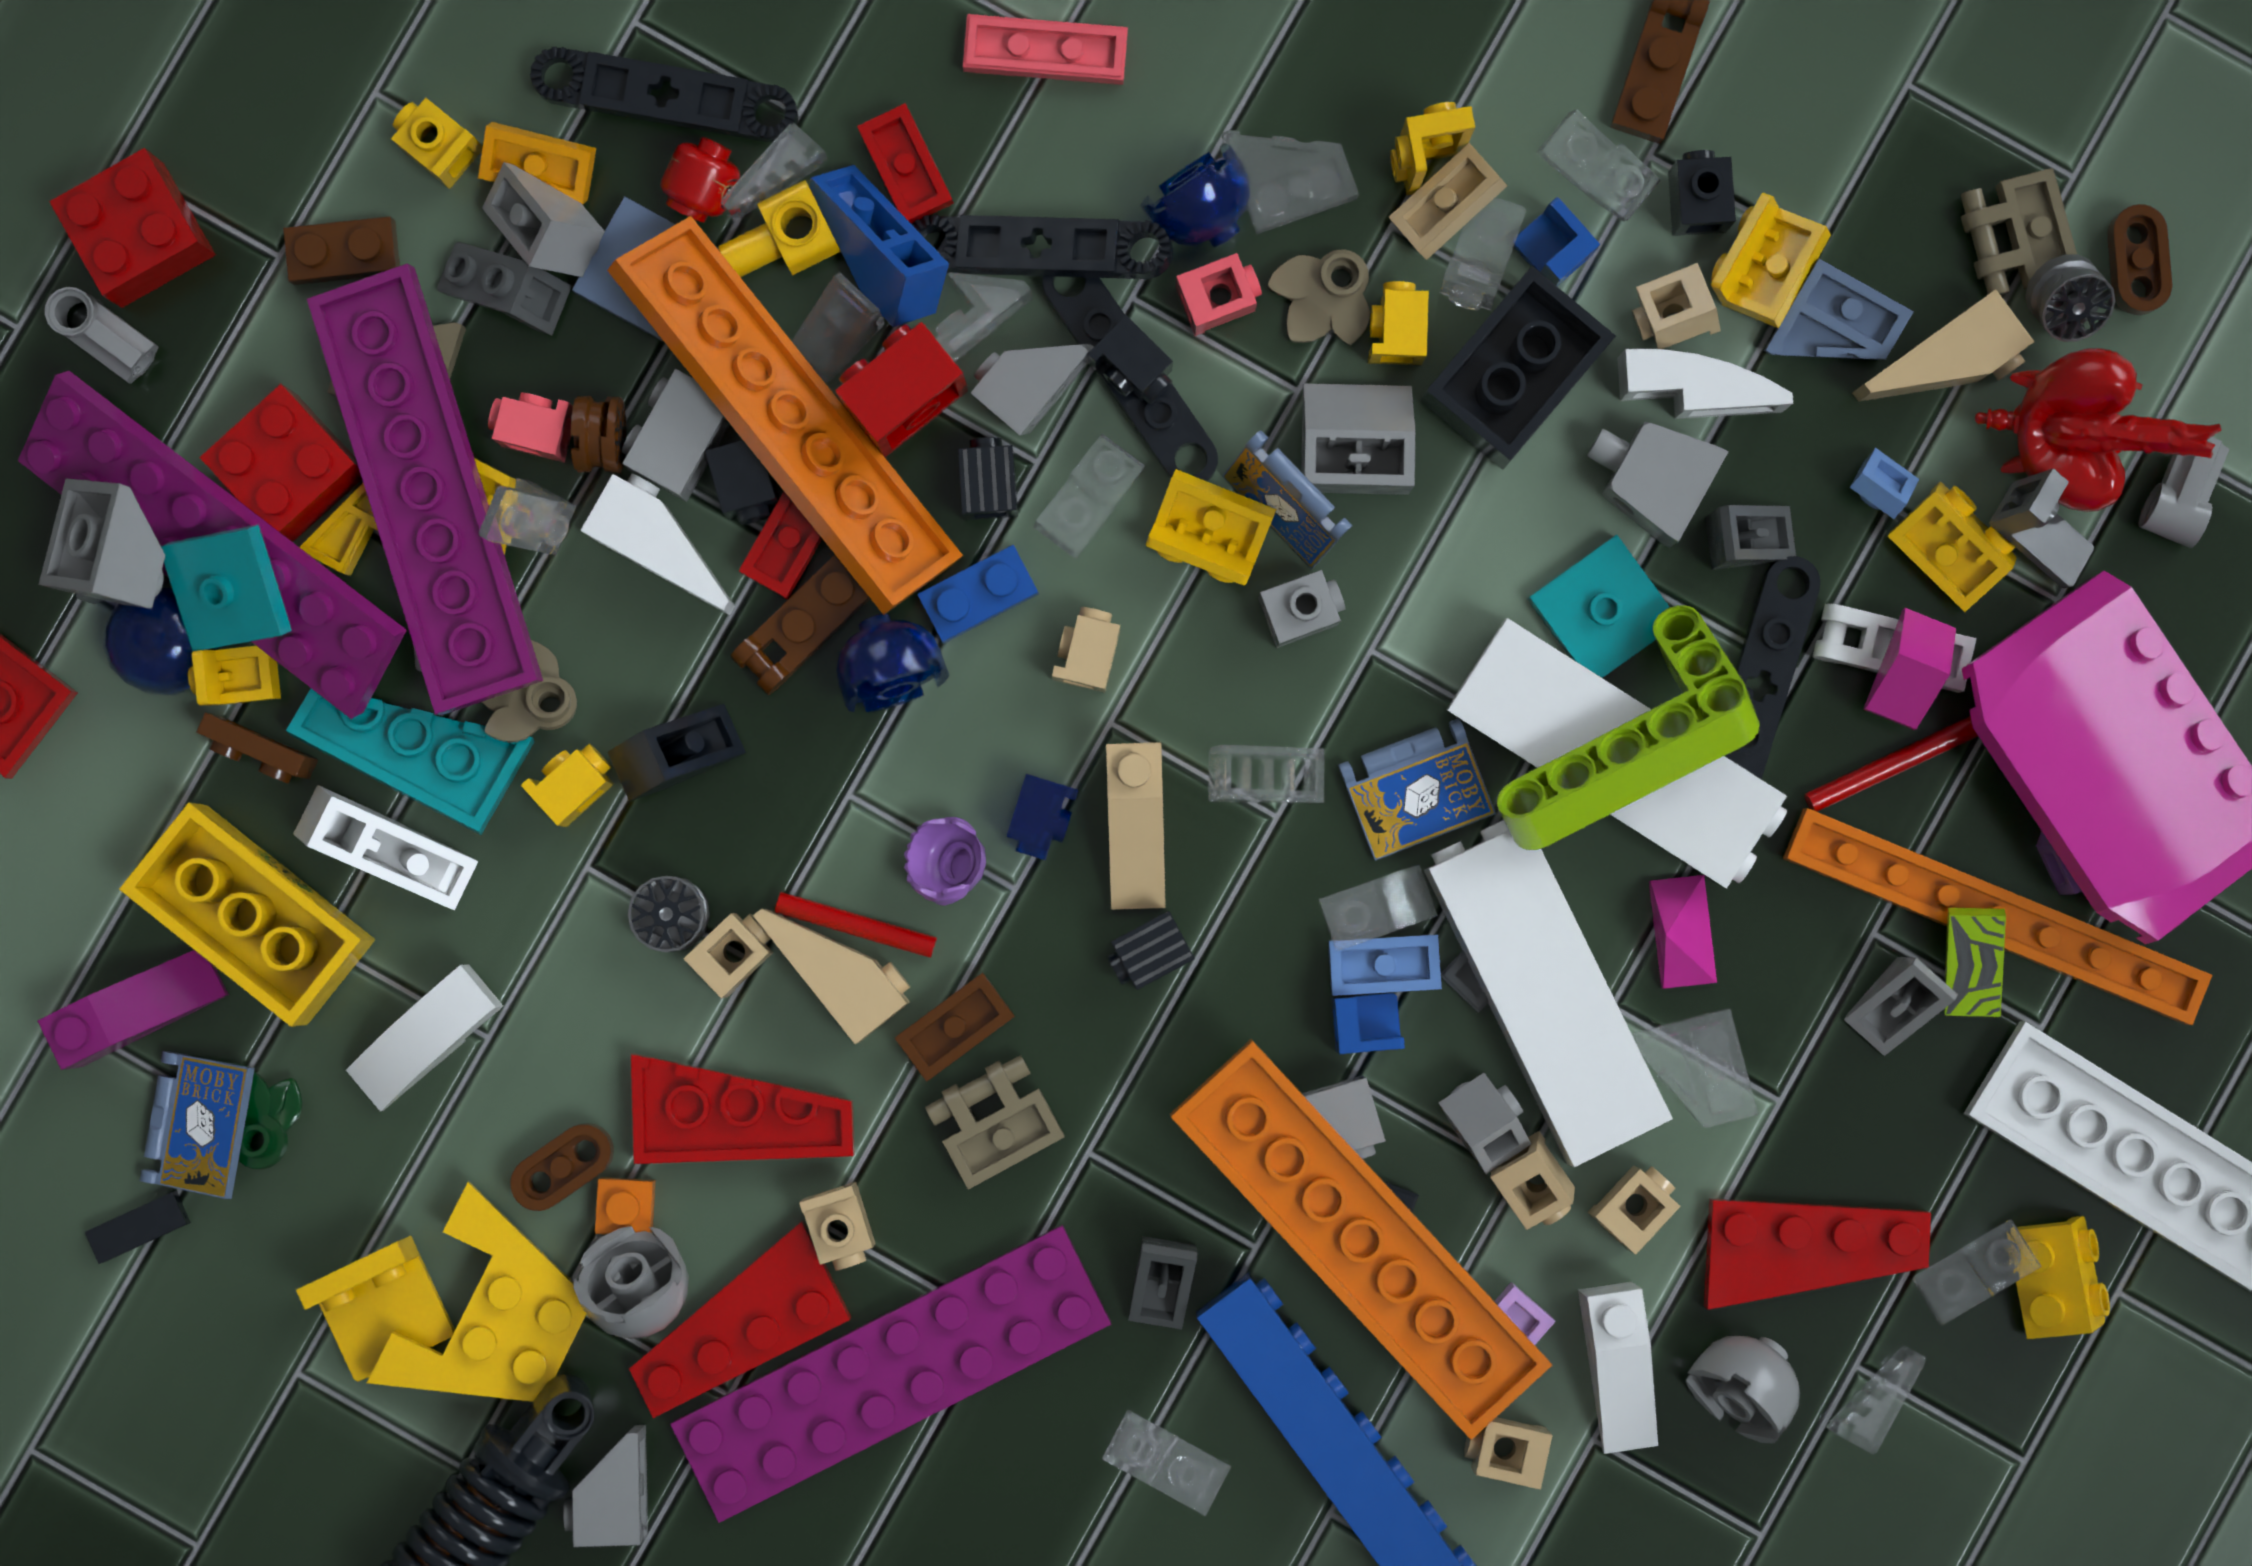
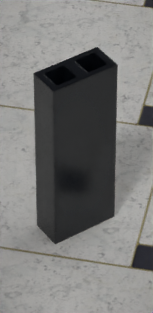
M174 1191L86 1231L85 1234L98 1264H102L191 1222L178 1192Z

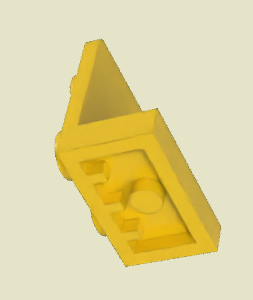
M412 1236L399 1240L296 1289L305 1310L319 1304L351 1375L358 1382L370 1377L392 1331L428 1347H433L451 1338L455 1331Z

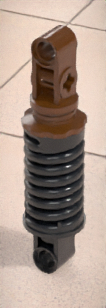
M564 1374L556 1376L547 1382L543 1390L511 1431L493 1424L486 1425L481 1431L480 1439L474 1447V1457L476 1459L466 1458L462 1460L459 1466L461 1475H451L448 1478L445 1487L446 1491L438 1492L433 1497V1508L424 1509L420 1514V1525L411 1526L406 1533L407 1541L400 1542L394 1547V1559L384 1561L380 1566H507L511 1554L521 1548L524 1537L531 1535L535 1530L537 1520H541L546 1516L549 1503L563 1498L570 1489L566 1477L558 1468L584 1434L588 1432L594 1421L593 1404L586 1383L574 1375ZM566 1398L576 1399L582 1403L578 1411L572 1415L561 1416L553 1411L554 1406Z

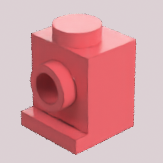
M1238 253L1176 276L1175 287L1194 336L1255 312L1257 305L1255 297L1262 295L1261 287L1252 265L1243 267ZM1216 288H1224L1229 292L1231 299L1226 304L1218 305L1211 300L1210 293Z
M523 392L520 394L519 401L506 397L502 399L496 398L490 410L488 429L493 431L492 439L502 447L565 462L571 439L573 406L569 402L558 400L556 410L551 409L553 401Z

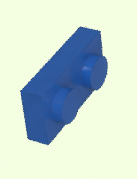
M1013 544L917 595L944 644L1039 595V592Z

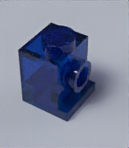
M1026 774L1006 836L1009 839L1018 841L1015 851L1046 861L1052 841L1063 843L1072 812L1063 809L1065 799L1076 802L1079 790Z

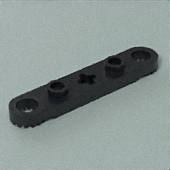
M551 47V49L543 50L540 55L534 58L535 61L531 65L530 79L534 88L545 101L555 105L765 142L784 140L792 134L798 123V109L792 95L785 88L783 89L775 84L769 85L748 81V79L590 51L582 52L564 47ZM555 63H566L573 68L574 76H572V82H569V86L563 87L564 89L554 90V88H549L545 84V73ZM669 81L673 91L679 94L677 99H668L666 107H659L656 97L650 95L652 89L660 90L663 82ZM767 100L779 101L785 106V118L781 121L780 125L776 124L775 127L762 126L756 121V111L759 105Z
M933 214L930 217L929 215L923 216L924 218L921 220L917 219L913 225L923 237L933 232H941L946 235L948 240L946 241L947 246L943 248V253L939 252V254L949 263L947 270L949 274L1152 279L1164 273L1173 259V245L1167 232L1156 222L1152 223L1148 220L1141 222L1119 221V219L978 215L946 217ZM1043 235L1047 244L1052 245L1051 249H1043L1040 258H1034L1030 250L1025 247L1026 245L1035 244L1036 237ZM1143 238L1155 239L1160 245L1156 258L1153 257L1150 262L1145 261V263L1141 261L1136 262L1135 259L1131 258V249L1138 240Z
M1043 276V290L1046 298L1078 345L1091 344L1095 347L1126 316L1100 278H1084L1085 287L1083 291L1077 296L1065 297L1060 295L1054 287L1056 277ZM1102 364L1096 372L1150 451L1157 458L1168 477L1171 479L1175 469L1179 470L1175 463V456L1179 449L1187 445H1195L1202 449L1207 461L1205 468L1192 476L1208 482L1213 477L1218 464L1216 447L1174 385L1171 384L1155 402L1149 405L1144 399L1141 401L1133 392L1127 397L1119 393L1103 375L1108 368Z
M1788 556L1787 560H1778L1767 570L1736 666V671L1745 686L1747 679H1755L1759 676L1760 672H1764L1768 675L1767 684L1774 687V693L1762 696L1760 702L1752 699L1753 690L1746 687L1760 724L1759 730L1752 741L1725 755V757L1761 780L1820 590V576L1817 569L1810 561L1798 556ZM1783 570H1797V572H1801L1802 576L1805 577V592L1800 598L1789 599L1780 593L1777 579Z

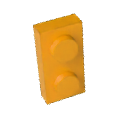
M491 122L485 128L478 178L495 182L503 163H510L583 205L589 196L596 148Z

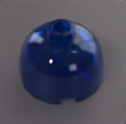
M1230 144L1220 146L1223 157L1214 160L1210 152H1207L1159 185L1164 196L1155 204L1149 195L1142 201L1140 207L1152 223L1156 222L1164 228L1171 241L1180 245L1196 246L1209 240L1215 248L1227 242L1240 231L1236 221L1247 210L1251 196V187L1246 169Z
M161 588L159 594L154 598L152 609L122 604L116 605L105 624L103 640L104 652L110 667L127 685L151 695L174 696L185 692L182 690L190 688L188 670L193 667V651L173 589ZM219 647L206 650H219Z
M888 614L870 617L859 624L860 632L848 639L838 655L836 668L838 684L845 706L851 712H855L856 703L863 702L866 712H875L913 701L924 696L921 685L934 678L938 688L950 676L942 652L934 637L923 626L907 620L891 621Z

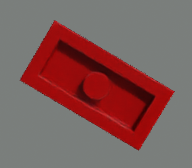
M906 103L857 126L858 132L896 209L911 224L915 223L914 221L917 219H923V216H930L953 204V199Z
M785 492L781 495L741 565L739 572L788 600L822 538Z

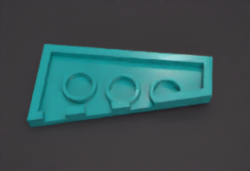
M312 688L286 729L290 736L479 835H482L535 742L533 737H528L526 740L508 743L499 741L485 734L486 726L439 717L431 712L415 708L407 709L386 704L382 700L374 698L370 699L364 713L350 719Z

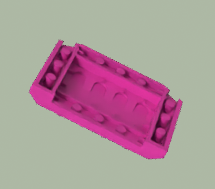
M2103 571L2085 581L1961 668L1963 679H1971L1976 707L1969 710L1973 729L2096 913L2110 922L2119 920L2141 934L2136 939L2144 944H2149L2160 940L2252 869V765L2131 586Z

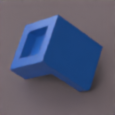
M1558 197L1552 200L1545 211L1512 241L1513 247L1528 264L1535 267L1556 286H1559L1591 258L1601 245Z
M1394 993L1331 998L1337 1053L1348 1054L1405 1049L1404 1037L1400 1034L1398 1000Z

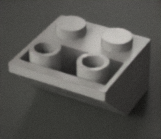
M1304 383L1301 473L1321 493L1409 495L1415 484L1416 431L1412 386Z

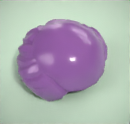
M958 817L932 819L924 822L921 826L917 827L916 832L911 833V842L907 844L908 849L904 852L907 860L904 869L908 874L907 882L926 900L943 906L953 904L964 898L981 880L986 866L985 847L977 838L975 829L967 821Z

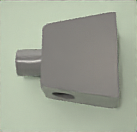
M1644 422L1637 429L1630 443L1602 428L1593 442L1587 457L1613 471L1602 491L1604 498L1661 544L1670 548L1678 543L1728 451L1659 425Z

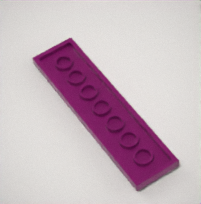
M407 263L307 298L434 713L436 715H444L542 682V674L415 267Z
M66 371L55 375L18 462L61 495L65 479L116 483L130 487L160 546L173 541L259 524L292 631L282 636L251 642L350 719L364 713L407 630L72 372ZM163 562V574L168 577L167 570Z
M1062 1224L674 1420L670 1425L720 1523L1111 1325V1320Z

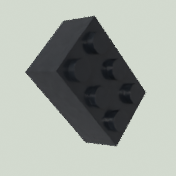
M1531 266L1426 390L1421 402L1503 470L1616 335L1535 267Z

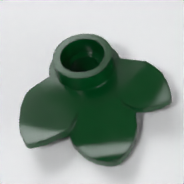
M254 1071L238 1160L244 1166L258 1170L267 1169L277 1164L286 1153L288 1147L286 1132L299 1119L302 1111L301 1092L295 1079L282 1080L269 1088L264 1079ZM261 1132L264 1137V1143L258 1151H255L252 1147V1141L255 1134Z

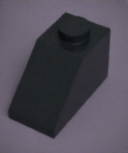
M724 704L642 730L608 751V755L629 802L675 786L746 753Z

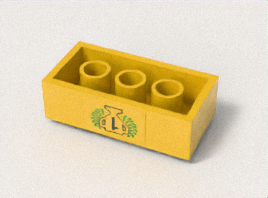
M188 802L119 888L121 892L291 1027L308 1025L376 940L217 812L204 804Z

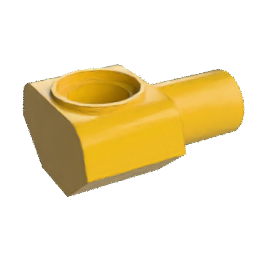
M806 179L758 202L757 205L766 223L718 246L720 253L740 277L781 257L786 262L791 274L794 275L841 252ZM805 216L812 219V229L804 238L792 239L786 236V227L793 218Z

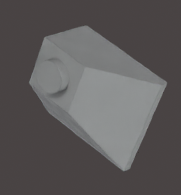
M65 479L39 585L122 605L152 609L154 598L159 594L163 585L164 575L162 566L165 554L130 487L116 483Z

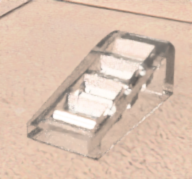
M789 124L723 196L721 205L726 215L733 221H736L756 209L758 202L793 186L817 171L828 162L825 151L796 124Z
M1218 745L1212 747L1209 750V801L1237 803H1324V749ZM1232 760H1237L1236 788H1231ZM1252 760H1259V789H1251ZM1274 760H1281V790H1274ZM1295 760H1304V791L1295 790Z
M1903 1345L1830 1420L1826 1427L1872 1455L1877 1453L1926 1362V1357Z

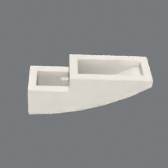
M1625 349L1617 358L1620 401L1674 398L1675 419L1780 413L1793 404L1792 392L1764 376L1735 364L1700 354L1666 349Z
M469 964L459 965L375 1040L346 1071L379 1111H384L466 1041L465 1038L499 1011L503 1005Z

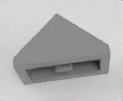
M1897 957L1847 1013L1844 1020L1885 1056L1954 1002L1958 994L1919 959L1915 957Z

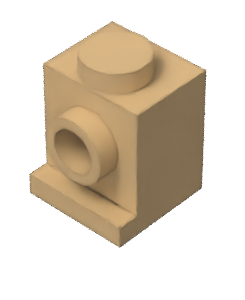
M1698 263L1636 287L1641 307L1632 310L1635 323L1642 340L1653 337L1658 349L1667 348L1708 331L1710 335L1721 331L1717 308Z
M1081 607L1075 628L1064 627L1057 657L1067 659L1065 668L1054 665L1052 673L1054 681L1106 692L1120 634V625L1110 623L1111 613Z
M731 913L683 959L720 998H727L774 952L766 945L771 938L752 914H749L742 920L737 913ZM733 941L740 942L745 948V955L739 962H732L726 955V948Z
M1540 1131L1528 1137L1531 1145L1493 1169L1490 1176L1526 1230L1540 1222L1544 1225L1557 1222L1570 1211V1205L1574 1201L1575 1186L1546 1146L1545 1138ZM1540 1174L1545 1181L1543 1184L1535 1185L1529 1179Z
M1633 1165L1588 1213L1627 1250L1636 1255L1681 1206L1669 1196L1676 1188L1652 1166L1646 1172H1643L1640 1168ZM1640 1194L1644 1200V1206L1639 1213L1630 1214L1626 1209V1201L1629 1196Z
M856 1182L806 1197L799 1202L820 1265L832 1261L835 1271L866 1261L864 1251L873 1248L876 1243ZM834 1220L843 1221L848 1228L847 1237L842 1240L833 1239L828 1233L830 1222Z
M1496 1417L1472 1440L1468 1436L1466 1437L1464 1457L1473 1459L1471 1468L1478 1476L1541 1490L1553 1435L1544 1426L1529 1425ZM1500 1438H1509L1513 1441V1449L1506 1456H1499L1494 1452V1445Z

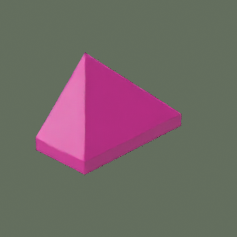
M1704 875L1649 881L1661 989L1717 983Z

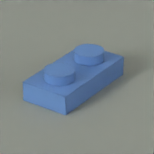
M1438 935L1328 941L1331 996L1442 989Z

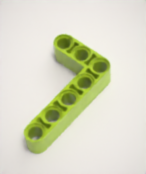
M1677 605L1667 608L1658 615L1653 624V632L1667 668L1683 694L1536 768L1503 787L1497 799L1498 809L1514 842L1520 848L1538 850L1547 847L1743 747L1754 739L1760 724L1746 686L1699 612L1693 607Z

